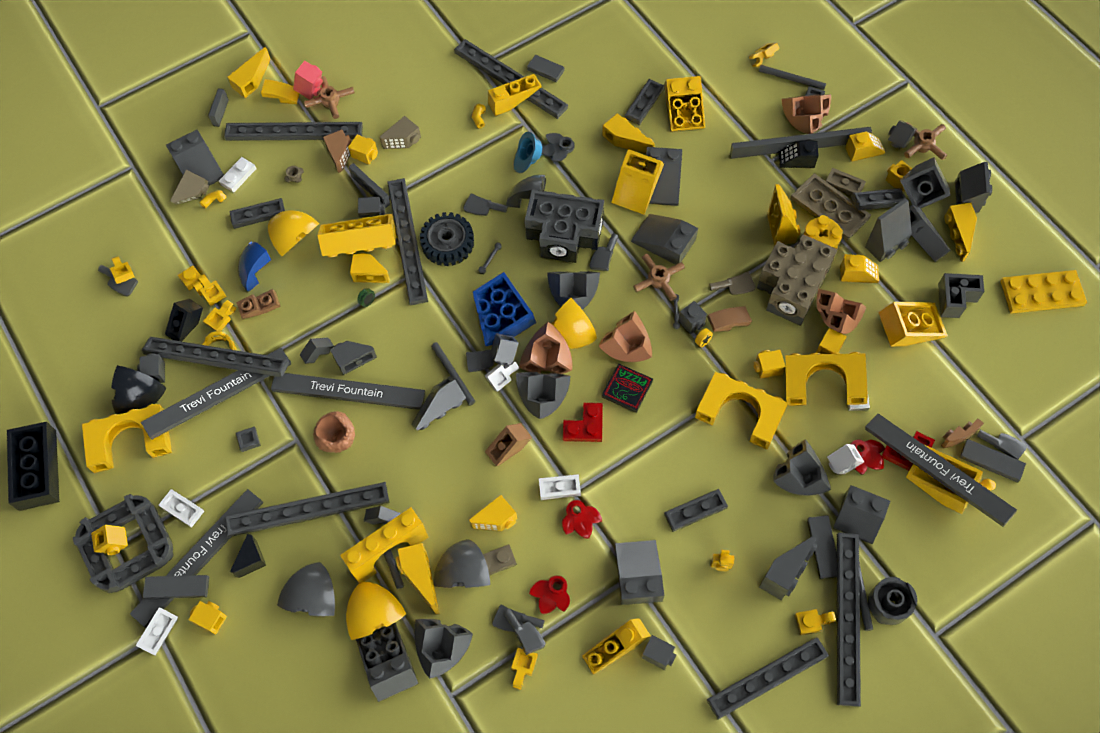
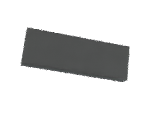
M649 79L626 112L625 118L640 125L664 90V85Z
M354 163L349 166L351 177L371 196L380 197L381 203L385 204V208L390 205L388 194Z
M901 188L856 192L851 195L857 211L894 207L906 198Z
M282 198L229 212L232 226L236 229L270 220L276 214L285 211Z
M969 439L965 441L959 457L1017 483L1021 480L1026 463Z
M717 489L664 512V515L672 532H675L727 509L728 505L720 490Z
M829 516L809 517L807 523L810 537L817 536L814 542L817 544L814 555L819 579L836 578L837 552Z
M209 576L145 577L143 598L207 597Z

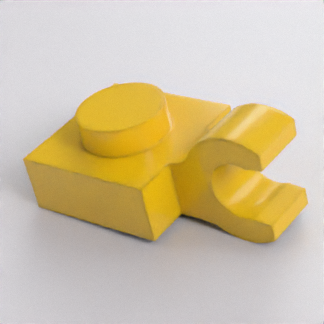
M767 43L756 50L755 54H751L749 59L756 58V63L752 66L759 67L764 57L768 59L774 56V52L780 49L778 43Z
M119 256L112 258L114 267H111L110 271L117 284L135 277L128 262L122 263Z
M192 265L180 273L178 277L189 291L194 288L200 296L202 295L200 289L203 286L198 279L201 275Z
M205 274L198 277L204 288L200 289V292L210 306L227 297L216 280L210 283Z
M226 300L219 310L214 308L203 322L214 331H222L231 320L228 315L233 314L237 308L233 306V303Z
M722 549L720 554L713 553L711 567H715L718 571L732 569L734 555H729L730 550Z
M817 609L795 614L800 635L821 632V625L832 624L836 621L834 612L818 615Z
M517 648L511 670L516 671L513 688L521 690L525 674L532 676L538 658L537 653L533 652L526 655L523 649Z

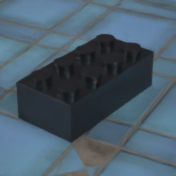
M41 422L7 430L9 504L22 511L60 502L56 429L48 422Z

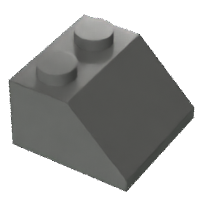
M935 157L916 165L900 179L912 205L919 208L926 207L951 195L949 185Z
M850 485L845 493L833 529L843 533L859 534L860 540L873 544L885 519L890 500Z

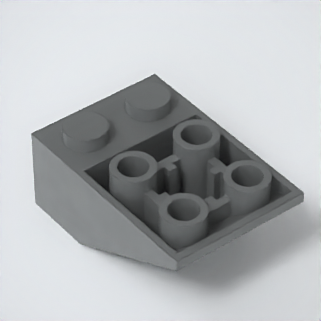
M812 536L776 558L759 588L780 600L785 595L789 597L798 583L797 579L805 570L810 557L817 547V544L814 543L817 536Z
M396 623L380 628L371 635L356 639L370 687L378 702L419 684Z

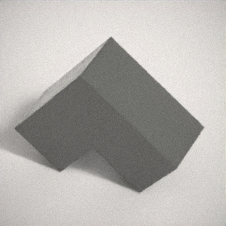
M328 337L313 338L308 341L300 356L305 364L315 363L319 355L329 354L330 349L334 345Z
M383 506L366 509L364 522L373 525L380 523L385 525L401 513Z

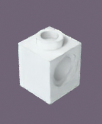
M846 444L827 456L830 461V468L837 474L845 475L864 463L856 447L851 444Z

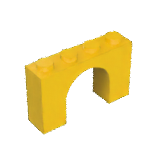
M833 352L830 354L811 353L810 355L793 353L785 355L787 406L806 405L807 380L813 373L820 370H832L842 376L846 384L847 405L867 404L866 353L851 352L849 354H840Z
M715 372L697 408L695 418L713 426L720 409L725 403L736 399L744 400L750 403L758 414V422L749 442L768 450L788 402H785L781 397L771 396L762 389L750 387L743 381H736L725 373Z
M151 404L146 408L132 409L123 414H112L107 418L93 419L88 423L82 424L86 467L93 473L113 469L112 443L121 431L133 427L143 430L146 452L152 458L172 453L169 431L151 440L141 424L142 421L161 412L164 408L160 404Z
M410 507L340 556L358 583H361L377 573L374 564L387 550L403 542H407L409 546L420 544L429 537L422 521L412 507Z

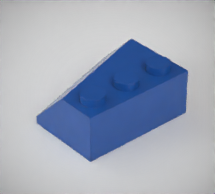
M505 272L473 291L485 346L493 344L496 333L515 337L536 324L534 314Z

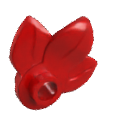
M857 439L850 443L856 449L857 446L862 449V452H858L864 463L854 468L858 473L863 475L867 468L882 470L884 468V460L879 454L885 449L883 444L873 439L865 442Z
M573 500L566 507L567 515L562 520V528L566 535L575 530L581 537L589 539L593 531L592 523L601 522L602 517L593 506H585L582 501ZM575 506L579 507V514L573 512Z
M556 575L552 576L549 580H539L530 589L529 594L531 596L540 598L539 610L541 614L551 613L556 607L565 612L570 604V596L566 592L567 581L562 576ZM554 584H560L561 588L559 590H555L553 588Z

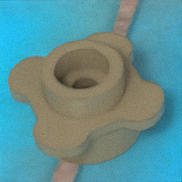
M297 166L288 167L286 169L287 176H285V181L301 182V175L304 173V170Z

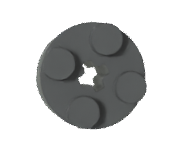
M888 577L881 580L868 596L869 610L881 624L897 625L902 623L912 615L917 605V595L914 588L908 582L906 583L897 577Z

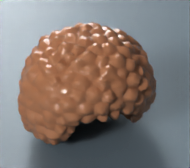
M339 411L330 412L323 415L316 423L313 439L320 450L340 453L347 450L353 444L355 437L354 426L345 413Z

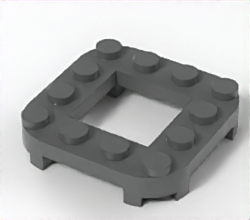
M132 494L124 496L125 500L91 519L85 517L79 522L81 525L78 527L75 537H73L74 545L78 547L91 576L90 581L107 593L123 590L162 568L173 558L172 541L155 506L146 497L133 496ZM136 519L148 544V550L113 569L107 553L94 552L91 533L103 525L122 527Z

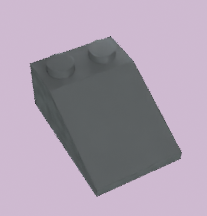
M198 130L166 144L183 175L188 170L209 181V186L218 182L224 176Z
M647 147L646 156L660 160L664 164L649 204L678 206L682 149Z
M906 198L877 218L865 248L879 262L885 258L890 259L899 248L902 250L909 244L908 240L912 231L909 201Z
M649 214L631 242L676 265L682 262L696 241L698 228L680 219Z
M656 540L615 543L621 605L663 602V579Z

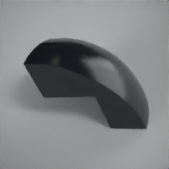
M117 365L111 386L115 390L114 399L111 400L114 412L116 414H123L132 409H142L148 405L156 404L163 396L166 387L144 373Z

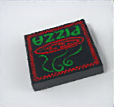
M618 363L602 394V398L637 413L653 383V378Z

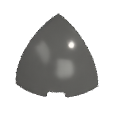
M533 175L520 181L510 192L506 205L508 207L520 208L522 199H530L532 189L544 192L546 175Z
M547 272L549 288L555 301L562 307L566 301L572 298L583 310L596 293L600 272Z
M538 372L516 373L520 398L527 410L536 418L542 419L552 414L561 405L568 392L571 378L569 375L559 373L540 374Z
M806 439L798 443L786 454L788 459L785 463L778 464L774 473L773 481L780 488L793 494L817 495L831 490L826 472Z
M469 539L462 540L451 546L439 560L434 574V586L452 588L465 586L470 588L490 585L486 560L480 548Z
M318 562L298 570L284 585L277 606L293 613L297 611L308 612L310 616H334V589L325 566Z
M415 619L416 651L420 664L428 678L440 676L454 667L466 653L473 633L457 624L451 626L442 625L441 621L437 619Z

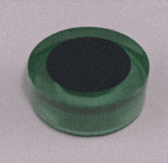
M369 288L363 289L358 295L357 302L363 307H368L375 299V292Z

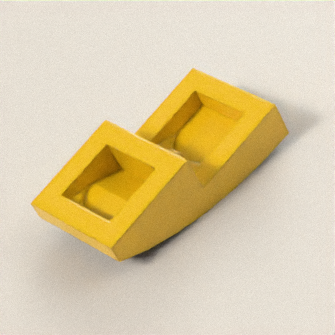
M265 79L261 90L262 97L278 98L280 103L297 104L300 93L293 90L294 86L267 79Z

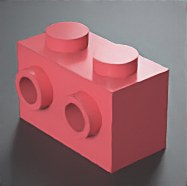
M304 60L295 72L293 90L309 100L314 96L317 97L322 89L320 87L323 81L321 79L322 71L317 66L311 65Z

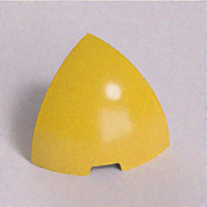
M282 211L270 219L268 233L273 246L283 256L318 226L319 223L313 217L300 211Z
M570 298L556 312V318L551 324L564 337L569 349H575L593 343L597 340V335L587 315Z
M361 582L353 590L347 605L346 622L351 640L371 635L376 629L382 626L388 627L405 616L406 612L397 598L387 589L375 583Z

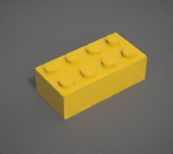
M392 214L322 224L317 235L321 254L327 257H335L341 253L350 255L360 250L369 252L379 247L388 249L396 243V231Z

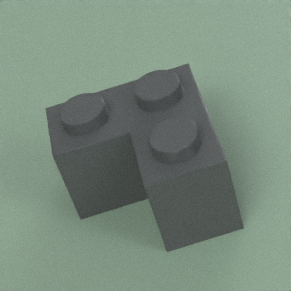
M944 273L938 283L940 317L960 318L967 308L966 302L977 303L984 293L983 275Z

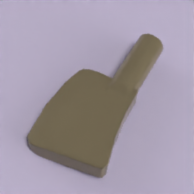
M749 272L709 284L711 291L728 287L731 295L745 294L754 291L756 288Z

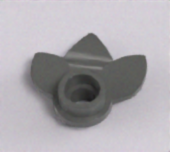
M559 133L546 134L549 144L542 148V154L547 157L553 156L554 162L562 161L568 153L574 150V141L570 137H563Z

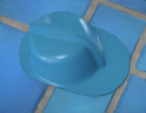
M525 132L519 140L514 160V169L518 173L525 172L531 164H534L541 157V141L535 139L532 132Z

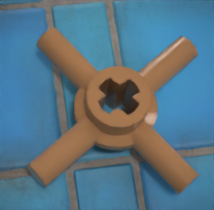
M322 76V89L320 90L319 97L304 101L305 107L308 108L322 104L330 109L333 119H338L337 105L339 99L354 94V89L350 87L337 91L332 86H329L326 77Z
M941 124L933 131L924 129L919 132L917 130L914 134L915 145L904 152V156L909 158L917 151L926 153L930 150L941 160H944L947 154L935 145V137L946 129L945 125Z
M648 254L643 255L642 259L650 269L648 279L633 286L635 292H639L652 285L656 289L662 288L670 301L676 299L677 296L668 283L671 275L685 269L683 262L667 269L662 265L656 266Z

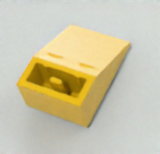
M701 76L666 79L664 90L671 132L705 128Z
M628 149L621 166L611 203L645 215L663 169V162Z

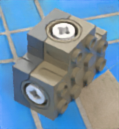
M806 235L801 236L796 248L788 247L784 243L777 241L762 269L757 289L771 294L766 311L801 326L818 293V289L830 270L838 249Z

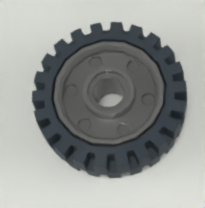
M443 212L441 217L439 214H436L435 219L430 217L429 222L426 221L424 223V227L421 228L420 243L423 253L431 262H437V265L440 266L442 263H444V266H449V263H452L453 266L456 265V261L461 263L463 258H468V253L471 254L472 248H474V234L466 218H461L459 214L454 216L452 212H449V216H447L446 212Z

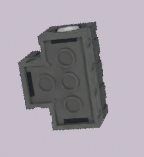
M532 189L525 217L526 239L538 240L540 242L541 258L576 263L579 248L598 250L604 221V200Z

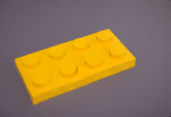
M1076 270L1003 277L1000 281L1010 314L1080 307L1087 304Z

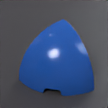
M252 241L244 248L238 265L239 277L247 292L259 284L255 273L271 261L267 250L256 242L252 243Z

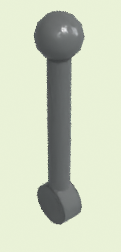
M501 243L495 244V249L485 264L479 267L480 274L486 273V267L496 252L502 248Z
M675 294L677 297H676V299L673 300V301H674V323H673V328H674V329H679V328H680V323L678 322V301H679V295H678V294Z

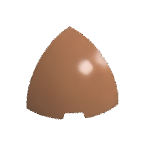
M831 94L782 98V107L790 124L797 130L807 134H812L821 128V121L824 116L828 115L831 104Z
M818 289L817 309L824 323L839 333L848 334L853 331L861 321L866 307L862 303L845 300L836 292Z
M635 311L621 319L616 324L617 327L613 331L606 333L599 344V347L606 354L621 361L640 362L652 358V347L648 333Z
M547 322L534 334L522 354L519 368L528 372L541 373L542 370L559 374L572 371L570 349L564 337L552 324Z

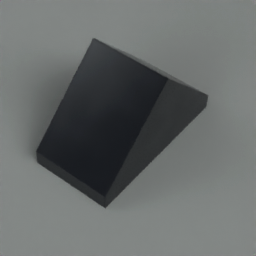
M247 534L230 570L237 578H241L266 566L258 542L251 534Z

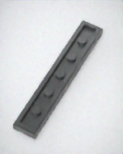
M818 637L713 695L707 699V702L719 720L826 659L829 655Z

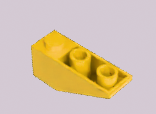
M266 47L257 52L227 77L231 87L244 98L248 97L259 87L271 60Z
M535 74L498 86L488 90V105L495 116L515 108L542 88V85Z
M618 113L603 124L602 136L614 146L646 154L647 147H655V143L651 138H647L637 127L631 125L625 117L620 116Z
M972 203L952 205L944 216L945 223L948 224L950 229V237L956 245V253L960 256L962 262L966 260L970 253L977 221Z
M640 618L630 619L582 655L591 672L595 674L635 649L651 637Z

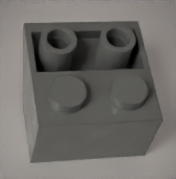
M982 162L959 172L955 180L956 205L972 203L975 213H979L982 206H985L988 196L992 194V185H990L991 170L988 169V162Z

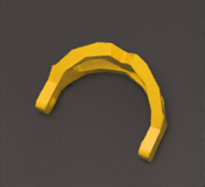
M222 331L211 332L206 336L202 344L209 346L212 342L224 340L229 342L231 350H237L235 343Z

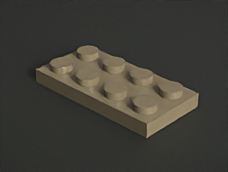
M815 173L790 198L815 218L825 215L834 220L843 230L842 238L846 241L871 217V214L865 210L857 211L852 200Z

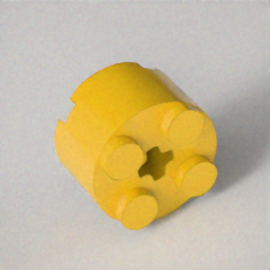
M821 215L806 225L803 235L838 249L843 230L834 220L828 216Z

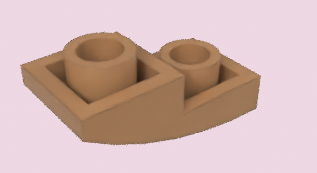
M273 289L257 297L252 294L236 302L243 319L258 316L281 307L276 291Z
M746 306L719 310L707 316L713 332L730 331L733 326H749L752 322Z
M977 418L973 424L969 421L963 428L958 426L954 431L950 429L942 437L945 441L941 447L948 448L966 441L984 423Z

